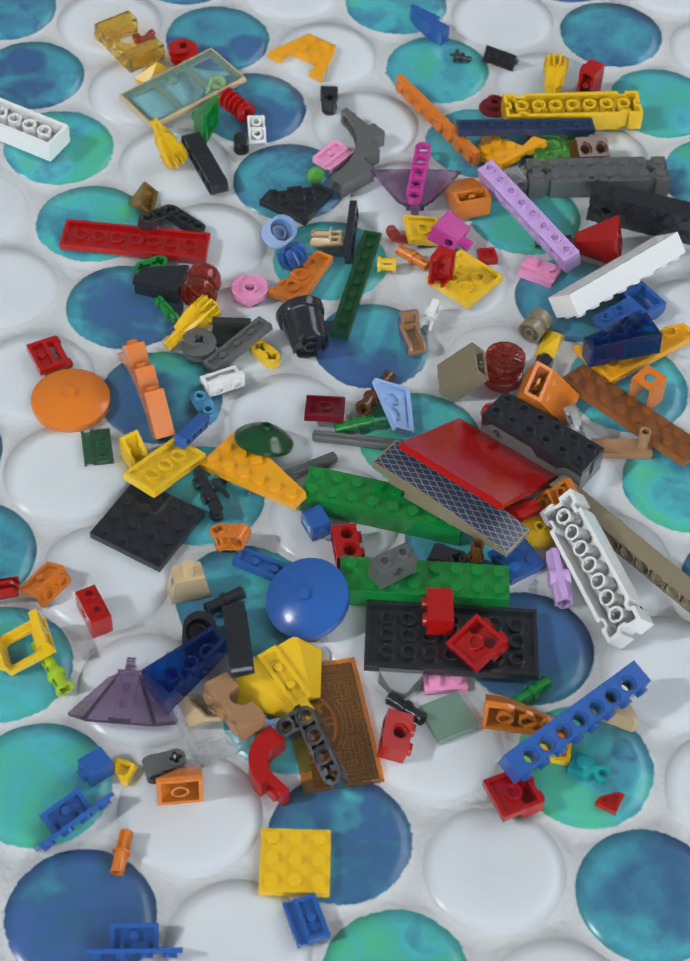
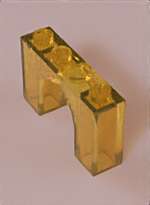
M129 10L94 24L95 39L100 41L104 48L130 73L150 65L154 60L158 62L165 59L164 45L156 37L137 44H126L120 41L138 32L137 18Z

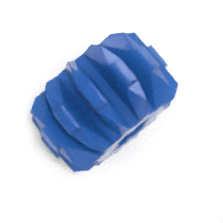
M302 242L290 243L276 254L278 263L283 270L295 269L309 258L307 249Z

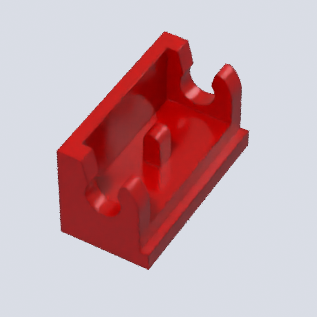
M442 245L438 246L430 256L428 284L433 285L437 280H441L443 282H441L440 288H443L450 280H453L456 251Z

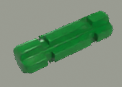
M163 296L155 297L154 304L175 324L181 315Z

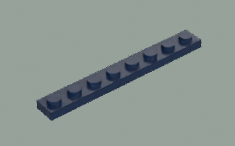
M592 118L456 120L455 124L457 135L463 137L594 135L595 133Z

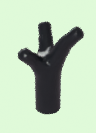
M216 478L211 481L215 493L220 492L227 498L230 497L224 488L227 485V481L221 483Z

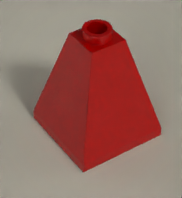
M620 215L576 232V237H572V244L580 251L581 255L606 264L620 257L623 246Z

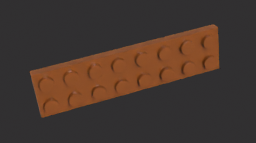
M584 364L562 377L580 395L581 399L637 437L641 427L650 428L652 432L649 445L682 467L690 463V435L682 428L677 427L667 418L662 417L635 397L629 396L620 387L613 383L610 384L605 377Z

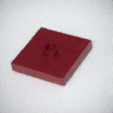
M306 396L304 421L344 423L345 397Z

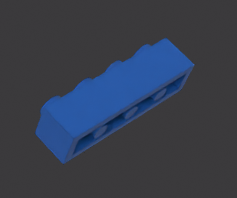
M201 412L194 416L178 433H175L174 445L186 449L209 427L210 416Z

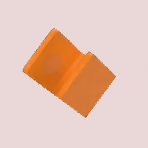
M647 364L632 377L628 395L636 397L646 388L649 390L646 406L653 409L663 400L668 377ZM648 375L653 376L655 381H647Z

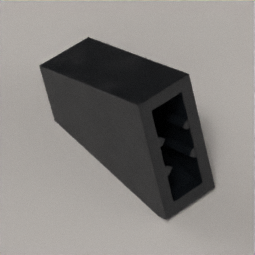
M190 266L143 267L133 278L135 293L152 298L161 295L167 302L178 304L190 280Z

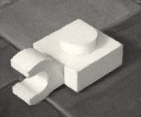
M433 298L431 304L426 306L424 313L426 317H422L419 321L420 329H422L423 325L427 324L429 325V331L433 330L439 313L440 300Z

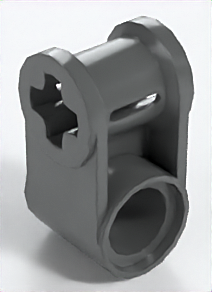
M174 748L144 757L142 765L147 782L156 784V778L177 768L186 767V754L184 751Z

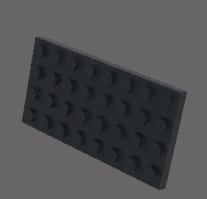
M367 600L363 671L379 672V667L423 670V674L533 681H538L537 609L453 605L454 626L452 635H426V626H422V613H425V609L421 608V603ZM476 614L482 619L484 617L489 619L494 626L493 628L497 632L501 630L509 639L507 641L509 648L494 662L490 660L477 673L446 645V642Z

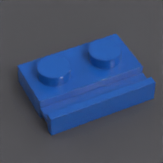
M315 893L293 899L289 903H282V908L297 949L303 945H311L330 939V931Z

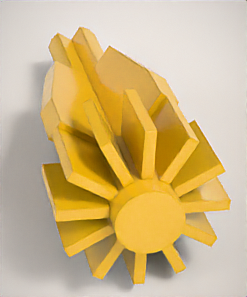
M554 51V55L548 53V56L544 58L545 93L561 92L564 77L568 73L569 59H567V55L562 56V52L556 54V51Z
M154 118V121H150V125L154 130L153 137L156 147L161 153L159 155L166 168L170 167L173 170L176 165L180 169V164L185 165L183 160L188 161L187 156L189 154L181 141H177L174 134L166 126H162L158 118Z
M202 294L184 310L173 326L175 331L162 342L163 346L170 351L183 339L187 331L195 328L207 329L213 323V317H220L222 315L220 313L221 310L217 308L218 304L213 299H209L207 295L204 296Z

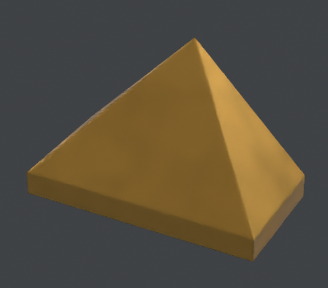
M145 181L128 204L142 213L153 210L158 191Z

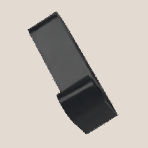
M301 706L278 720L276 730L279 735L292 741L304 737L324 783L336 789L344 788L349 781L348 773L325 722L318 711L309 706ZM311 713L310 721L306 722L307 715ZM292 724V730L287 733V727ZM320 733V739L317 742H315L314 738L316 734ZM329 752V759L324 762L323 757Z

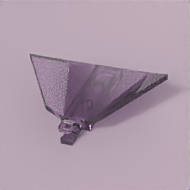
M411 169L372 170V174L395 201L405 206L406 210H411V215L418 216L419 211H424L425 206L433 203L460 175V171L428 169L422 202L418 205H410L406 201V191ZM412 195V196H410V197L416 198V197H418V196H417V195Z
M127 657L125 669H118L117 674L107 677L68 712V716L88 722L149 727L179 725L178 720L153 682L140 675V671L136 670V658Z

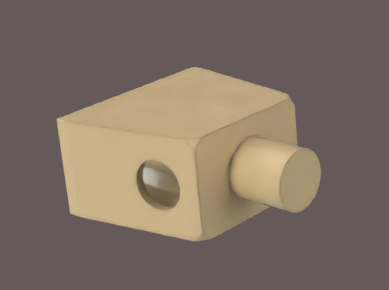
M186 559L181 565L173 566L170 569L167 590L171 604L211 597L201 562H193Z

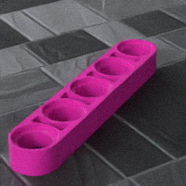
M420 142L415 146L406 191V201L410 205H418L423 199L431 156V145L427 142ZM417 195L418 197L412 198L410 196Z

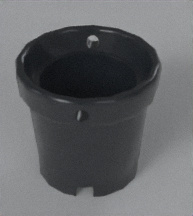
M303 295L294 297L283 303L276 311L275 319L279 328L284 330L293 353H296L299 358L317 356L316 351L322 348L324 352L330 343L324 321V305L315 296Z

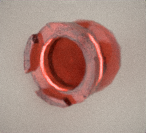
M207 262L192 265L186 272L185 281L180 289L181 300L187 306H190L203 294L216 302L218 291L221 287V274L218 269Z

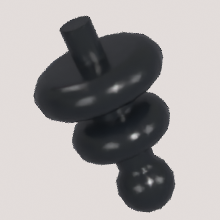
M456 49L454 53H450L454 63L458 59L461 63L464 60L467 62L472 61L471 56H465L464 52L460 54L459 49Z

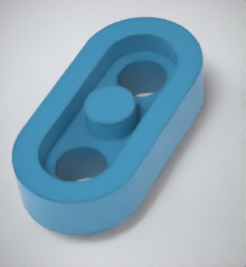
M203 390L194 391L190 396V404L196 415L201 412L210 416L209 423L215 422L218 418V409L210 395Z

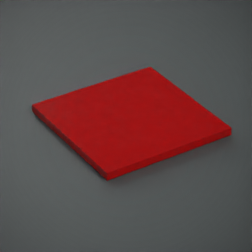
M461 418L401 442L399 447L406 454L499 510L540 490L557 478V475Z

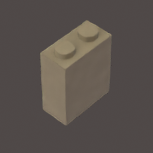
M473 342L437 365L439 392L451 402H455L489 380L485 351Z

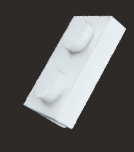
M236 365L200 376V383L210 397L245 386V373L239 371Z

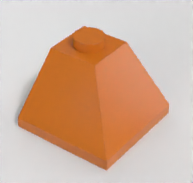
M201 766L178 768L156 778L158 806L204 802Z

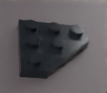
M319 183L312 184L311 187L306 188L301 186L287 187V190L284 191L272 189L260 199V206L277 214L290 216L295 222L305 226L334 195V190Z

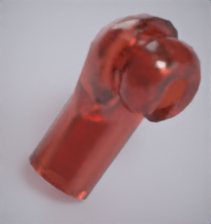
M389 225L386 228V234L392 242L408 244L407 236L400 234L394 225Z

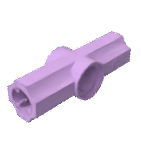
M551 548L545 552L548 569V587L552 589L555 606L559 607V609H567L573 605L571 572L566 567V562L559 549Z

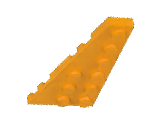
M235 431L200 463L202 470L292 510H295L307 498L306 492L272 459L249 453L240 448L234 440Z

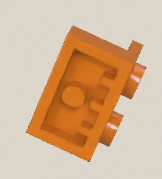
M47 561L19 590L22 595L36 598L40 607L45 608L71 583V578L64 565Z

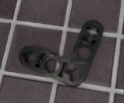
M172 204L140 214L137 223L138 227L143 230H152L170 222L186 231L205 232L206 229L202 222Z

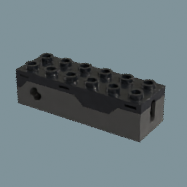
M504 391L493 403L489 402L483 406L480 412L482 419L481 431L557 475V478L561 475H565L568 478L571 477L575 484L583 488L600 469L604 452L602 446L509 392Z

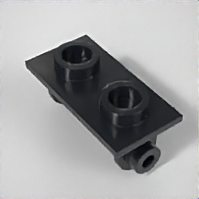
M489 45L486 46L483 57L484 62L512 72L514 66L519 62L517 55Z

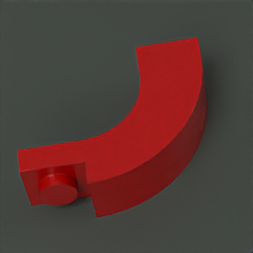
M269 725L257 735L250 747L248 756L249 779L253 789L260 797L267 792L271 800L277 801L280 805L284 806L289 801V788L271 772L269 765L277 756L285 751V738Z

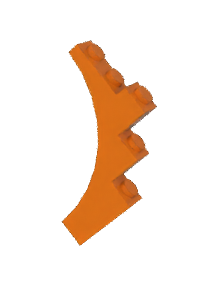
M138 338L127 340V344L122 345V352L117 353L118 358L126 366L136 386L152 439L175 435L164 388L159 387L154 364L149 362L145 342L138 341Z

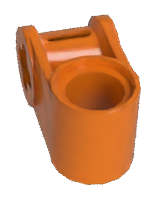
M219 523L209 529V534L215 540L214 546L216 550L241 551L248 542L252 531L249 526L243 523Z

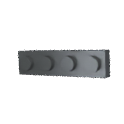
M258 316L203 361L204 367L211 372L226 368L273 329L271 323Z

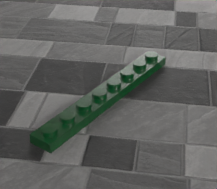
M364 230L330 330V337L349 340L381 242L382 233Z

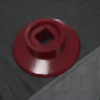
M499 95L488 96L479 104L480 112L490 118H501L502 97Z

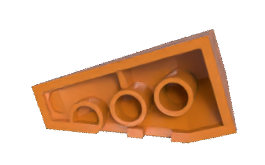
M486 694L481 728L532 735L555 717L509 697L498 694ZM557 732L559 737L564 738L562 733Z

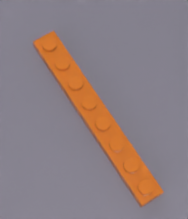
M403 74L396 76V91L473 167L478 166L481 151L466 137L458 136L456 127Z

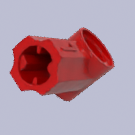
M531 497L503 508L521 523L523 520L538 515L541 512V507L536 497Z

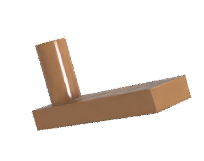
M648 427L640 428L638 439H591V441L604 448L602 459H652L653 456L652 446L649 445L652 431Z

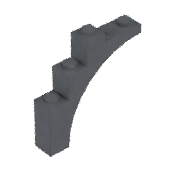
M347 107L341 110V124L352 136L355 151L350 160L340 170L332 174L330 179V188L340 198L374 181V166L379 163V148L384 146L385 132L382 128H379L375 123L368 126L366 122L361 120Z

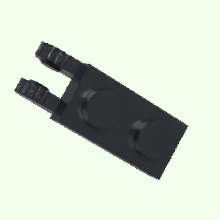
M202 469L193 470L194 479L191 480L195 491H199L203 505H207L210 509L209 517L211 520L220 522L223 520V506Z

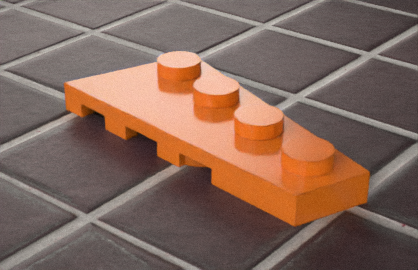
M318 250L315 251L298 269H293L286 279L282 278L275 288L271 287L267 291V296L286 302L294 297L310 295L333 263L334 256Z

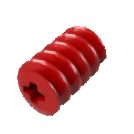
M228 87L220 94L219 105L238 121L247 122V116L254 115L255 106L238 94L237 91H234L233 88Z

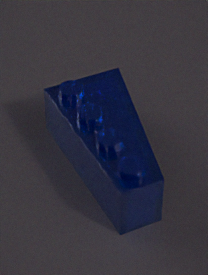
M645 312L641 314L640 318H630L623 325L616 324L612 326L611 330H602L583 339L582 357L588 367H594L660 353L662 333L648 313Z
M212 625L140 670L142 685L167 715L227 655L226 639Z

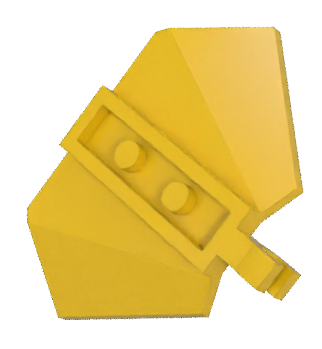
M292 637L280 645H274L257 655V658L253 660L255 674L236 678V683L239 685L238 700L233 703L237 705H245L253 701L265 715L282 718L301 706H309L314 709L309 701L321 696L322 649L298 637ZM311 713L308 714L306 717L307 722L310 721L312 717Z

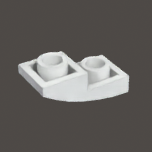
M265 115L247 116L249 144H266Z

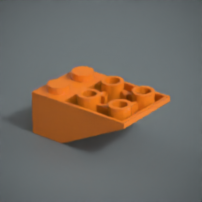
M474 177L439 183L451 211L459 219L490 214L492 198L486 186Z
M536 361L528 368L516 395L517 398L565 426L568 423L564 407L571 404L576 405L580 396L555 370L539 361Z

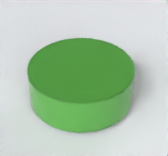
M318 166L312 167L307 173V180L311 184L320 183L324 178V171Z

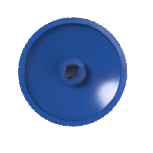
M319 558L299 559L286 565L272 579L266 594L267 614L277 630L289 638L298 637L304 641L319 639L336 629L346 616L350 604V589L341 571L332 563Z

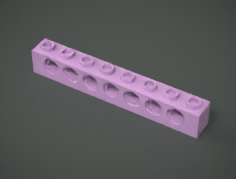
M493 160L477 169L479 182L486 186L494 198L565 273L581 264L580 251Z

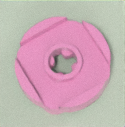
M242 274L232 281L231 296L247 308L254 307L255 304L263 302L268 297V283L260 275L253 274V276H247V274Z

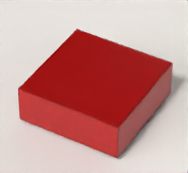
M495 247L477 248L476 254L479 261L486 265L498 264Z

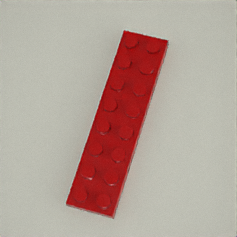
M66 219L59 245L61 250L142 258L162 255L167 260L206 264L211 233L165 228L143 230L135 225Z

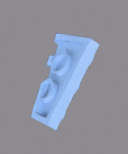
M375 378L372 384L393 432L411 437L414 433L410 388Z

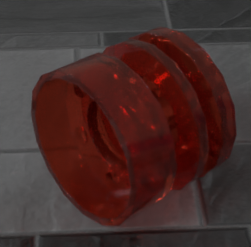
M500 341L493 343L485 352L489 380L484 384L490 390L498 393H503L504 391L513 392L520 387L523 380V370L526 361L525 353L521 347L511 342Z

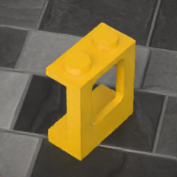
M37 609L28 612L30 618L28 622L0 636V670L7 672L10 676L57 652L46 618ZM32 634L36 652L12 664L7 650L8 646Z

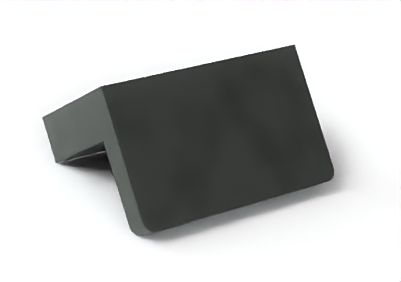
M213 317V335L217 341L216 346H223L250 324L251 318Z

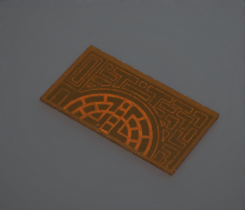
M355 657L322 662L320 698L310 700L309 703L321 714L348 773L349 781L344 788L384 782V775L380 759L377 757V747ZM320 733L316 734L314 738L315 742H317L320 739ZM304 737L292 741L303 794L335 790L336 788L327 785L322 780ZM329 752L324 755V762L329 759Z

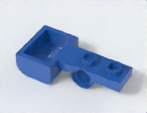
M641 281L622 292L618 303L592 316L591 322L603 333L615 326L619 329L624 328L634 316L646 325L663 314L667 302Z

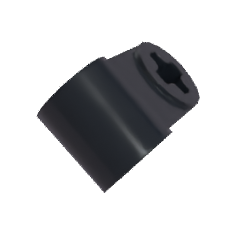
M321 86L320 101L324 115L332 116L337 113L338 86Z
M436 543L433 545L426 561L466 563L467 555L462 550Z

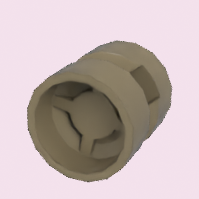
M534 308L518 328L519 334L525 341L530 343L538 342L552 325V317L546 310Z

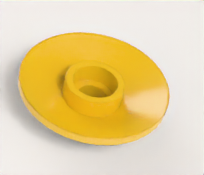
M535 515L523 520L522 524L530 529V533L525 539L533 548L544 549L555 544L550 534L552 528L546 526L541 515Z

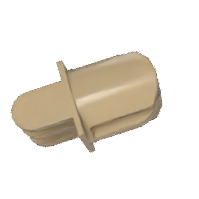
M330 226V230L313 229L310 232V247L344 246L345 233L342 230H332V226Z

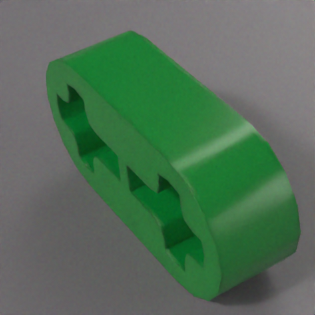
M156 255L140 261L135 265V274H138L139 270L143 267L168 266V260L165 256Z

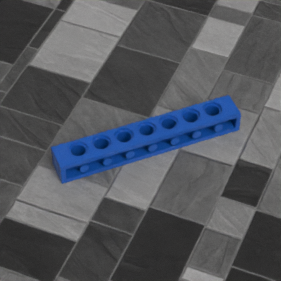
M632 661L503 755L498 764L514 784L520 780L526 782L534 775L533 771L539 768L542 770L549 765L551 757L554 755L557 758L568 750L566 746L570 743L573 746L584 738L583 734L588 731L591 734L600 726V721L603 719L606 722L616 714V709L620 707L623 710L632 703L631 698L634 696L639 698L648 691L646 686L651 680L639 665ZM622 685L626 686L628 691L623 689ZM606 697H609L612 702H609ZM589 708L594 709L597 714H593ZM573 720L578 721L581 726H577ZM557 732L562 733L564 738L559 737ZM540 744H544L548 751L542 749ZM523 756L529 757L532 763L526 762Z

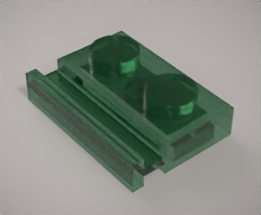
M110 428L90 430V432L86 433L81 431L85 467L88 464H94V466L114 464Z

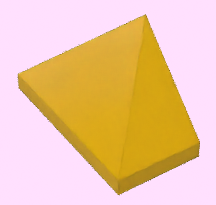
M154 60L134 79L138 83H143L168 70V66Z
M547 330L535 357L537 358L538 354L547 353L555 359L565 335Z
M138 429L119 437L120 456L129 468L148 456Z

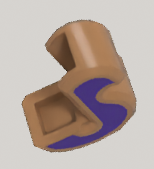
M410 309L399 312L397 320L398 332L402 343L405 344L406 354L408 356L425 354L427 344L418 326L419 311L417 309Z

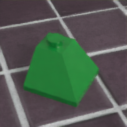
M218 95L201 103L192 114L194 129L196 132H200L206 144L220 123Z

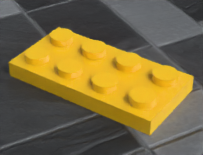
M173 437L125 471L123 479L155 498L198 467L207 457V454L191 444L186 449H182L174 445L175 439Z

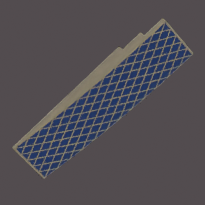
M398 439L372 462L374 469L389 477L388 483L405 492L404 498L469 536L482 540L485 545L506 557L530 533V529L504 509L499 510L400 450L401 441Z

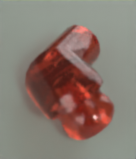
M150 29L144 36H141L140 33L133 34L132 39L137 45L147 44L155 37L156 33Z

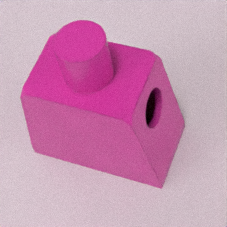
M450 210L435 223L427 237L431 242L454 251L458 246L468 251L474 243L466 237L470 230L469 226Z

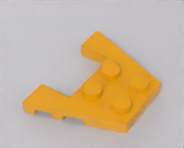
M308 33L269 51L268 58L281 63L289 55H292L314 65L315 67L309 71V77L322 83L324 75L328 71V66L335 55L336 45Z
M484 136L477 148L481 151L480 162L486 164L493 160L503 170L520 161L522 156L526 154L532 155L535 153V149L539 147L541 149L545 148L547 144L546 140L536 136L531 137L523 146L499 136Z

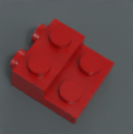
M476 614L446 642V645L477 673L490 660L494 662L509 648L507 643L509 639L501 630L497 632L489 619L486 617L482 619Z
M503 772L484 779L482 782V786L502 822L519 815L525 818L543 810L545 797L542 791L536 788L533 776L526 782L520 780L514 784L508 775Z

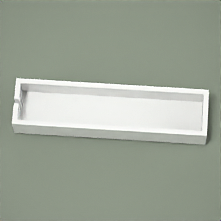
M678 232L652 237L549 297L548 299L556 318L582 317L588 309H595L600 306V302H606L614 298L613 295L615 293H622L627 290V286L636 285L641 282V278L653 275L654 270L667 267L666 263L679 260L680 255L686 251Z

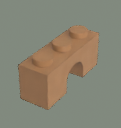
M225 672L204 683L203 699L207 705H211L216 711L219 719L226 722L231 732L237 735L241 741H244L264 730L266 715L253 701L245 705L233 703L238 700L239 685Z

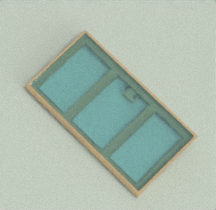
M210 48L119 94V97L130 110L153 130L150 121H154V118H158L161 124L164 125L199 107L201 103L211 97L219 96L224 89L228 87L234 89L247 82L245 76L214 49Z

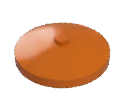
M62 369L48 374L36 384L31 395L32 411L36 419L49 429L66 433L84 431L97 425L107 415L111 403L109 388L104 380L98 375L83 369Z

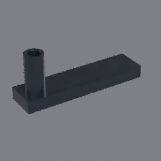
M357 200L349 202L344 246H323V253L334 257H344L345 264H353L359 218Z

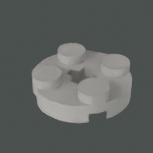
M575 404L564 407L568 426L586 437Z

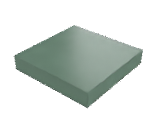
M458 691L418 707V709L428 714L425 723L438 745L478 729L477 721Z

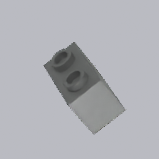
M404 542L370 559L368 575L381 590L416 572L417 556Z

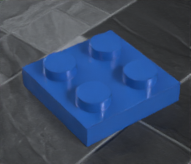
M526 539L507 557L494 549L488 551V558L494 565L509 566L510 585L545 569L546 563Z

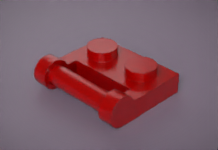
M51 336L26 345L27 351L41 376L60 369H70L73 366L71 358L67 357L58 336ZM49 347L55 349L60 360L56 361Z

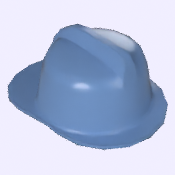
M284 214L273 217L261 228L262 240L268 247L273 249L284 247L297 234L295 221L290 216Z

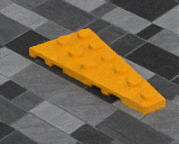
M685 323L663 327L659 331L647 330L644 334L636 335V333L609 338L607 342L602 343L590 342L588 346L583 347L576 345L573 347V352L593 371L605 377L610 384H615L641 370L647 364L650 365L690 343V328Z

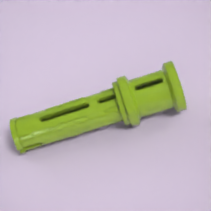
M33 641L30 646L36 652V646ZM52 655L40 661L47 672V680L55 687L56 695L60 697L68 695L74 689V684L66 677L65 669L56 663Z

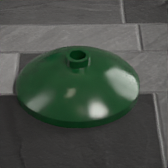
M269 422L245 424L239 427L234 434L236 444L243 450L255 455L281 457L293 450L294 442L290 435L280 427Z

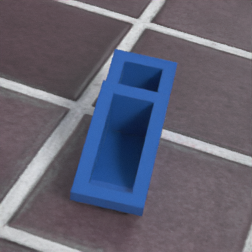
M412 4L410 20L425 37L440 46L443 45L449 37V26L439 21L440 16Z

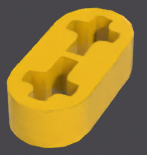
M260 339L250 347L251 355L265 367L275 369L280 365V353L266 341Z

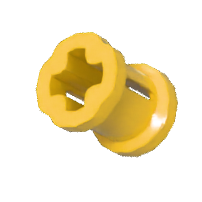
M378 256L377 272L392 271L396 273V256H393V258H381V256Z

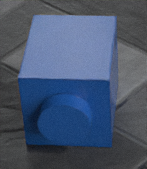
M320 504L302 511L301 524L312 541L323 539L331 534V521Z
M101 746L77 760L79 769L77 774L81 781H86L91 788L114 774L113 761Z

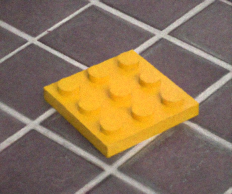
M460 249L456 252L453 280H450L443 288H440V284L443 282L441 280H437L435 284L430 286L469 310L503 281V275ZM427 276L426 279H425V283H427V284H428V276Z
M262 828L259 895L302 897L315 893L316 897L329 898L331 830Z

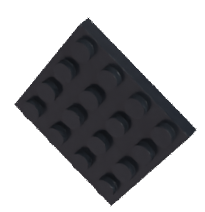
M131 484L91 530L90 538L160 572L205 517V511L165 491L153 498Z

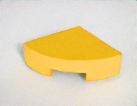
M116 757L114 770L116 778L121 784L127 787L137 770V764Z

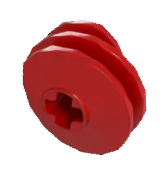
M175 39L168 46L170 61L175 66L198 55V45L190 39Z

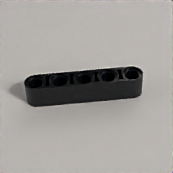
M200 132L182 135V144L187 150L188 157L209 194L212 196L227 192L229 190L228 181Z
M244 601L223 605L226 642L232 677L234 679L255 674Z

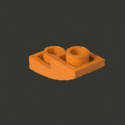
M571 477L565 478L555 487L545 490L536 497L541 511L551 503L557 505L560 502L558 498L570 488L577 491Z

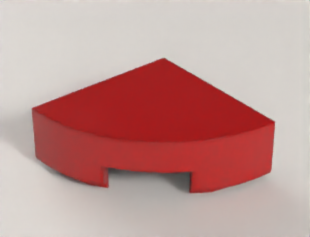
M613 792L612 794L602 795L596 800L594 806L616 815L625 794Z

